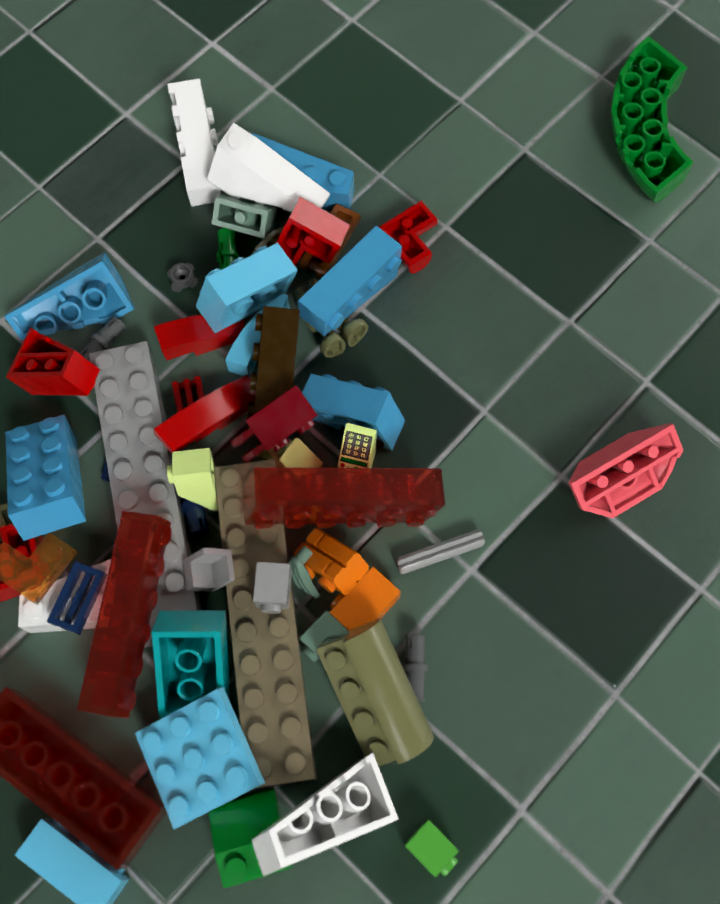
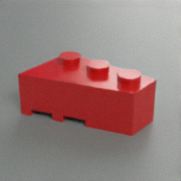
M30 328L6 378L31 395L89 396L90 391L95 386L100 369L75 350Z

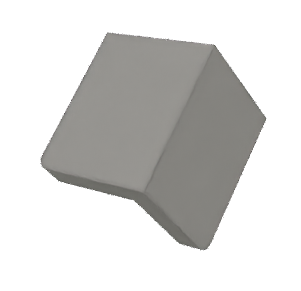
M203 548L183 560L186 591L214 592L235 580L230 549Z

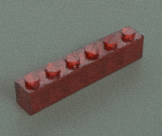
M122 511L77 711L115 718H129L130 711L135 706V687L137 678L143 670V650L145 643L150 637V618L158 600L156 590L159 577L162 576L165 568L163 558L166 545L169 544L172 535L171 522L158 515Z

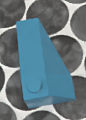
M104 252L8 312L4 317L19 338L24 340L30 328L42 335L55 334L57 331L72 328L76 330L87 325L106 324L112 316L116 319L134 310L135 307L121 275Z

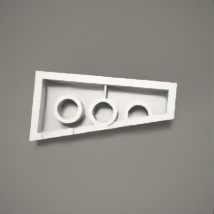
M371 753L352 764L251 840L263 876L398 820L374 754Z

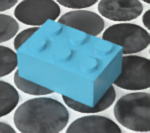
M279 243L270 247L262 246L253 255L245 259L239 257L222 270L217 268L210 271L205 276L196 307L213 332L217 333L262 310L263 306H266L281 294H286L298 270Z

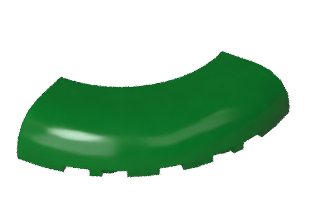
M647 36L629 55L627 62L620 71L612 97L611 125L616 149L623 165L639 188L654 203H657L685 181L694 161L680 148L674 136L670 137L667 128V100L678 90L688 67L651 37Z

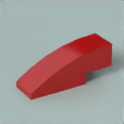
M195 315L153 327L164 357L168 361L191 352L198 356L233 344L245 327V323L242 319L214 333L202 315Z

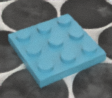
M223 687L208 693L135 733L173 829L265 783Z

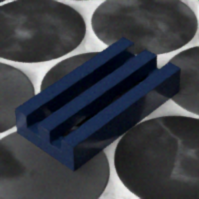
M75 561L48 617L47 623L80 635L106 580L107 574ZM85 572V576L78 591L75 593L64 621H62L60 617L81 573ZM93 576H95V579H94V581H93V583H92V585H91V587H90V589H89V592H88V594H87V596H86V598H85V600H84V602H83V605H82V607H81V609H80V611H79V613H78V615H77V618H76L74 624L72 625V621H73V619H74V617H75V615H76V613H77V611H78V608H79V606H80V604H81V602H82V600H83V598H84V596H85V593H86V591H87V589H88V587H89V585H90V583H91V580H92Z

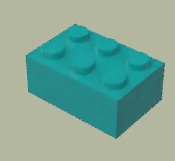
M226 610L159 611L152 629L159 718L168 716L218 688L223 687L229 699L230 682Z

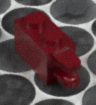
M294 385L245 421L250 428L230 442L236 447L243 444L253 434L257 436L261 443L244 453L242 459L246 463L265 449L268 451L273 448L277 452L290 442L288 436L298 430L302 434L315 425L312 419L318 415L298 386Z

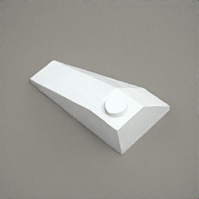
M235 123L231 125L218 144L207 178L208 182L232 197L254 200L256 203L277 206L290 212L293 211L299 197L322 208L330 196V193Z

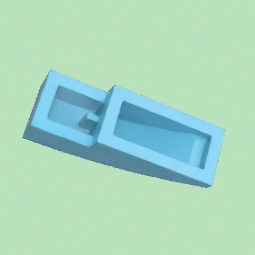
M281 294L266 306L290 309L288 295ZM256 315L243 328L225 359L230 373L240 376L248 375L251 378V372L253 373L257 361L252 360L254 343H260L261 331H255Z

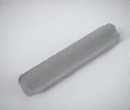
M477 529L400 556L396 559V564L400 573L406 574L482 547L485 539L482 532Z

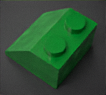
M275 788L231 800L209 811L214 855L223 889L264 877L251 840L282 817ZM292 865L282 868L268 875L281 872L287 869H291Z

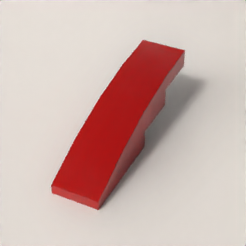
M248 375L243 376L202 397L155 427L154 435L172 454V452L181 451L193 441L198 443L217 428L221 431L248 411L249 402H255V391L250 390L251 378Z

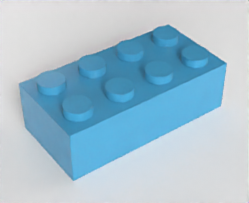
M65 414L46 418L43 421L16 427L5 432L8 517L22 540L25 541L85 522L86 516L78 444Z

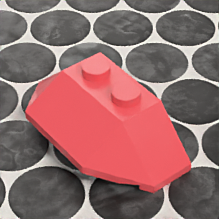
M668 423L630 432L581 460L568 482L579 508L583 511L614 518L663 489L673 471L677 458H680L684 451L674 424Z

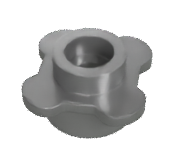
M178 263L167 271L168 277L172 280L171 289L174 292H180L188 287L195 288L198 285V279L193 274L194 266L192 264Z

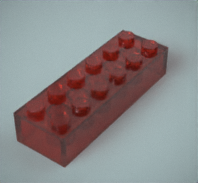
M254 467L243 487L244 524L254 525V528L257 529L271 528L273 524H285L286 528H301L305 524H317L318 528H330L336 524H347V527L358 528L365 526L366 523H377L378 527H391L396 523H406L408 527H418L424 525L429 518L435 516V513L446 505L441 468Z
M5 687L1 692L0 776L116 870L127 868L167 813L164 804L23 693Z

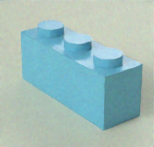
M58 816L54 819L41 818L15 856L75 904H113L130 879L123 873L125 867L112 857H108L107 860L96 852L99 847L88 838L82 836L79 839L70 832L72 826Z

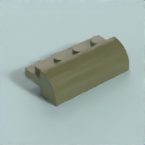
M381 618L351 629L349 634L317 647L316 651L365 757L373 753L378 766L397 761L399 765L416 757L431 745L434 735Z

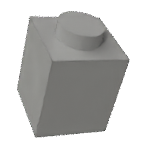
M257 562L253 602L257 608H261V612L279 614L281 609H289L292 580L290 564Z

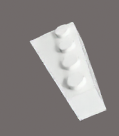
M200 78L167 84L173 104L171 106L177 129L176 135L182 156V168L191 207L215 203V197L222 194V191L207 180L216 152L214 151V146L218 145L216 129L210 128V124H215L212 107H206Z

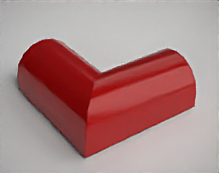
M421 200L382 224L379 228L402 245L401 263L410 273L414 274L421 271L430 262L432 252L419 236L435 227L438 219Z

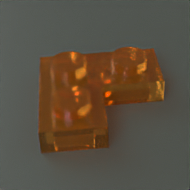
M51 533L47 534L29 558L6 542H3L0 545V580L38 605L78 552Z

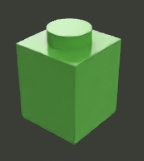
M428 819L404 844L435 878L439 873L446 876L458 862L454 856L459 850Z

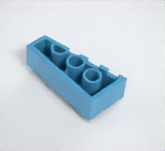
M252 133L253 136L330 193L329 198L321 209L332 211L336 204L347 209L351 208L354 194L353 171Z
M375 226L298 300L299 316L323 336L331 330H336L344 319L397 277L398 268L402 262V259H400L402 245Z

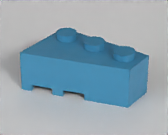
M311 374L302 392L318 415L312 420L340 431L342 427L346 426V423L377 430L376 439L383 441L385 449L393 450L405 419L388 390L381 387H374V389L364 387L362 384L352 380L348 382L340 381L328 374L323 376Z

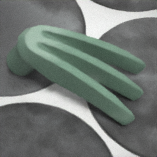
M303 546L294 557L291 556L288 563L292 569V580L299 589L302 588L307 594H311L317 599L321 595L315 588L309 572L303 566L313 553Z

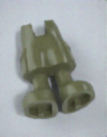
M316 278L308 281L310 289L318 282ZM300 287L292 291V296L297 306L298 300L305 294ZM360 318L352 321L344 319L338 327L342 337L333 330L325 336L320 333L323 339L320 344V351L328 358L340 355L345 350V342L349 347H353L365 336L368 331L367 323ZM305 321V323L313 333H320Z

